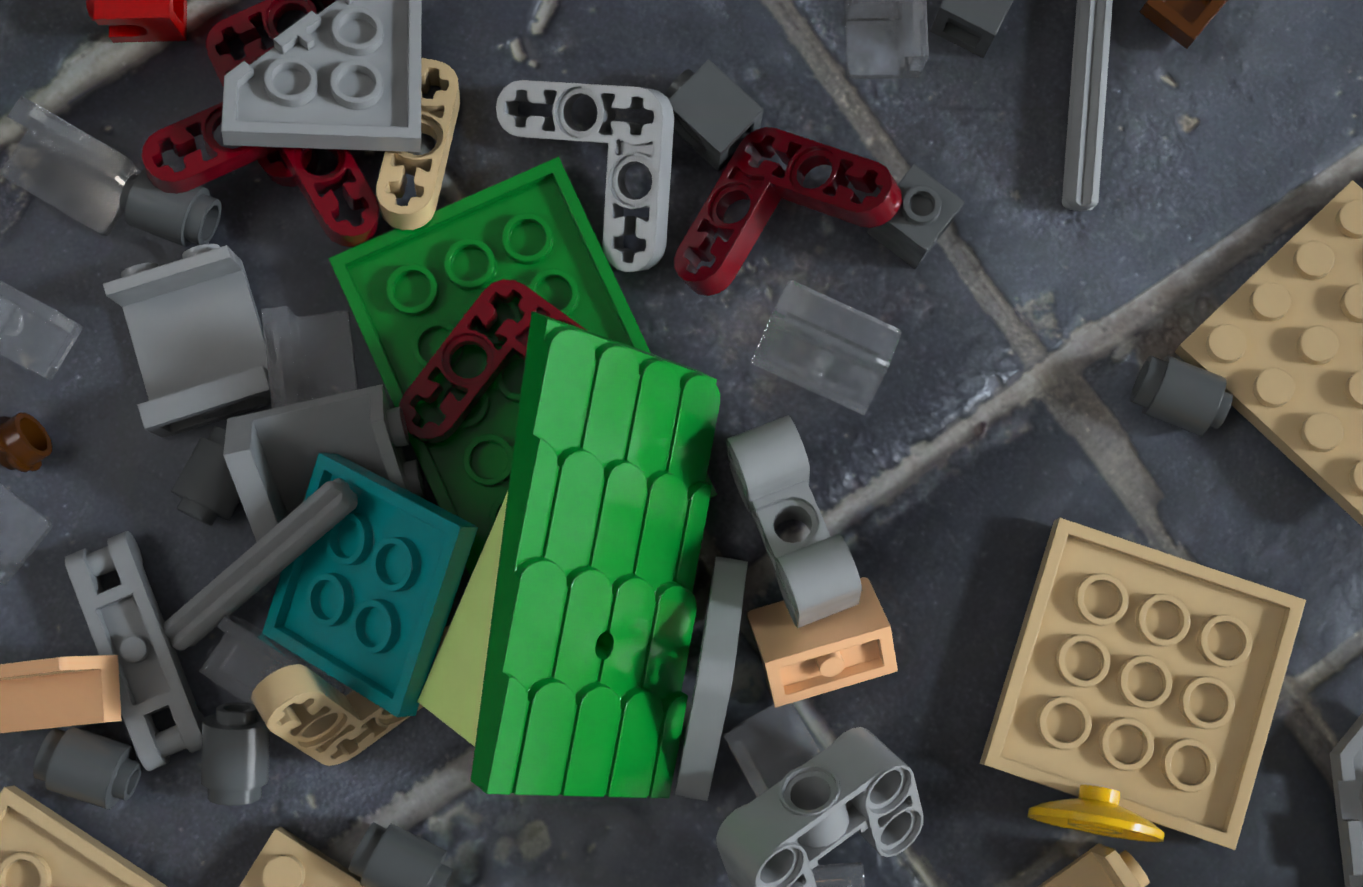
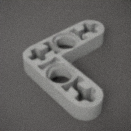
M529 80L514 81L505 86L498 96L496 113L502 128L509 134L525 138L608 143L603 225L604 254L611 265L617 270L624 272L649 270L656 266L664 256L667 243L674 132V112L668 97L658 90L634 86ZM582 95H588L594 100L598 112L596 122L586 131L578 129L571 117L572 105ZM528 101L537 104L553 105V117H526L518 115V105ZM643 105L644 109L651 110L654 113L653 123L644 124L642 129L638 123L615 121V108L638 110ZM636 162L643 163L648 167L652 175L651 189L641 199L633 197L625 187L626 172ZM624 207L628 209L649 208V217L624 216ZM634 232L636 237L646 240L645 251L636 252L635 255L632 249L624 248L623 244L624 236L634 235Z
M720 556L715 557L697 675L683 742L675 796L702 801L708 800L731 692L748 561Z

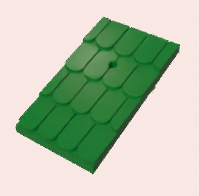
M534 311L531 312L509 489L417 702L475 747L471 782L486 794L510 795V793H513L514 795L559 796L561 794L563 796L604 797L606 795L608 797L647 798L649 796L650 798L669 799L688 695L682 692V686L697 611V601L692 591L712 485L706 482V476L720 407V392L716 385L717 379L699 370Z

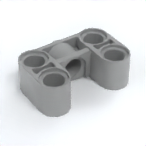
M787 415L727 438L728 462L735 484L746 509L752 514L776 572L782 597L795 626L800 628L858 605L862 584L855 562L843 537L840 534L831 537L809 487L810 466L808 457L791 417ZM794 519L806 524L810 533L801 542L790 543L780 539L775 533V529L783 521Z
M856 727L842 733L832 745L802 766L791 770L781 781L756 799L735 809L719 827L716 842L732 887H817L812 869L818 866V860L854 833L858 832L881 856H896L905 851L920 834L924 815L914 773L911 768L868 729Z

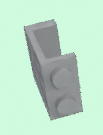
M218 244L198 245L182 253L183 259L161 266L157 263L133 265L121 272L122 278L103 283L106 296L123 309L149 401L137 404L145 430L161 438L284 400L243 262L227 245L220 247Z
M383 384L227 419L223 456L256 542L304 501L319 453L339 454L421 498L425 497V487L417 459L406 461L402 446L409 445V435L402 408L400 406L395 408L389 407Z

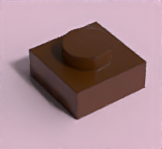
M1148 0L1139 12L1180 45L1188 49L1228 0Z

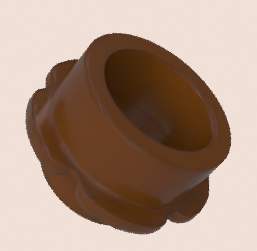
M20 412L12 418L0 417V464L9 470L17 469L24 473L40 469L42 466L41 460L52 452V442L45 428L37 419L24 412Z

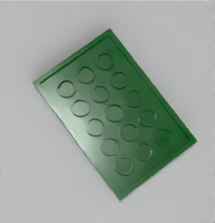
M559 157L436 210L432 219L415 230L395 228L328 258L394 407H399L406 390L481 293L490 284L502 279L515 280L524 284L587 331L651 353ZM515 297L509 303L502 302L500 299L497 300L493 305L498 314L495 324L488 332L481 323H477L473 330L485 335L493 343L494 347L500 350L505 342L498 340L495 333L505 320L511 319L518 323L523 318L518 307L521 299ZM476 345L462 346L452 357V370L457 376L471 379L477 377L484 371L487 365V354L481 347ZM514 354L462 424L448 439L438 443H424L414 438L408 432L411 445L439 507L478 527L466 563L470 577L509 489L525 360ZM439 373L433 380L444 389L438 398L431 404L421 400L415 407V410L421 416L420 421L416 425L420 428H423L429 421L438 426L444 421L445 415L440 410V405L449 392L454 395L457 401H461L466 395V392L454 388L442 373ZM707 474L706 482L712 485L711 480ZM713 485L710 500L715 499L717 497V493Z

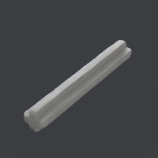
M1077 0L1062 192V205L1068 210L1090 211L1099 202L1113 0Z
M340 478L324 483L164 622L163 631L170 639L172 647L182 651L197 644L357 507L358 497L350 489L348 483Z

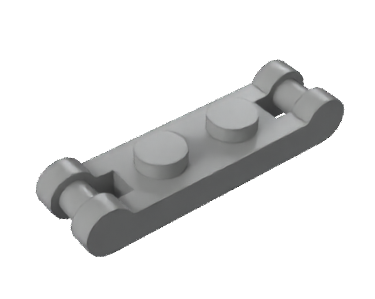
M125 531L108 538V546L90 553L85 548L65 556V566L98 654L118 655L121 714L141 764L147 771H152L170 762V755L184 749H188L191 753L202 749V720L204 716L197 707L177 652L163 631L165 621L144 570L140 548L133 535L129 531ZM116 570L121 585L104 591L101 585V576ZM170 708L176 725L159 731L151 715Z

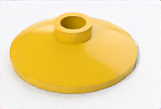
M1080 785L1078 798L1044 802L1028 809V818L1062 828L1076 829L1091 834L1145 842L1164 841L1165 833L1137 813L1119 806L1120 792L1109 788Z

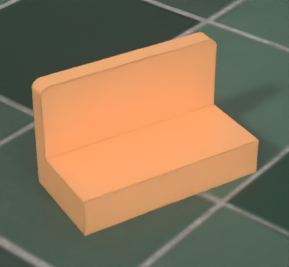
M860 578L862 591L858 605L800 628L795 626L784 600L750 610L747 613L749 625L761 655L768 690L775 708L898 671L891 626L868 578Z
M118 655L66 656L0 664V734L122 721Z

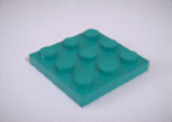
M319 453L304 501L324 483L340 478L346 481L350 489L357 495L358 504L351 513L281 571L262 634L397 718L415 716L419 707L417 701L431 671L478 527L339 454Z

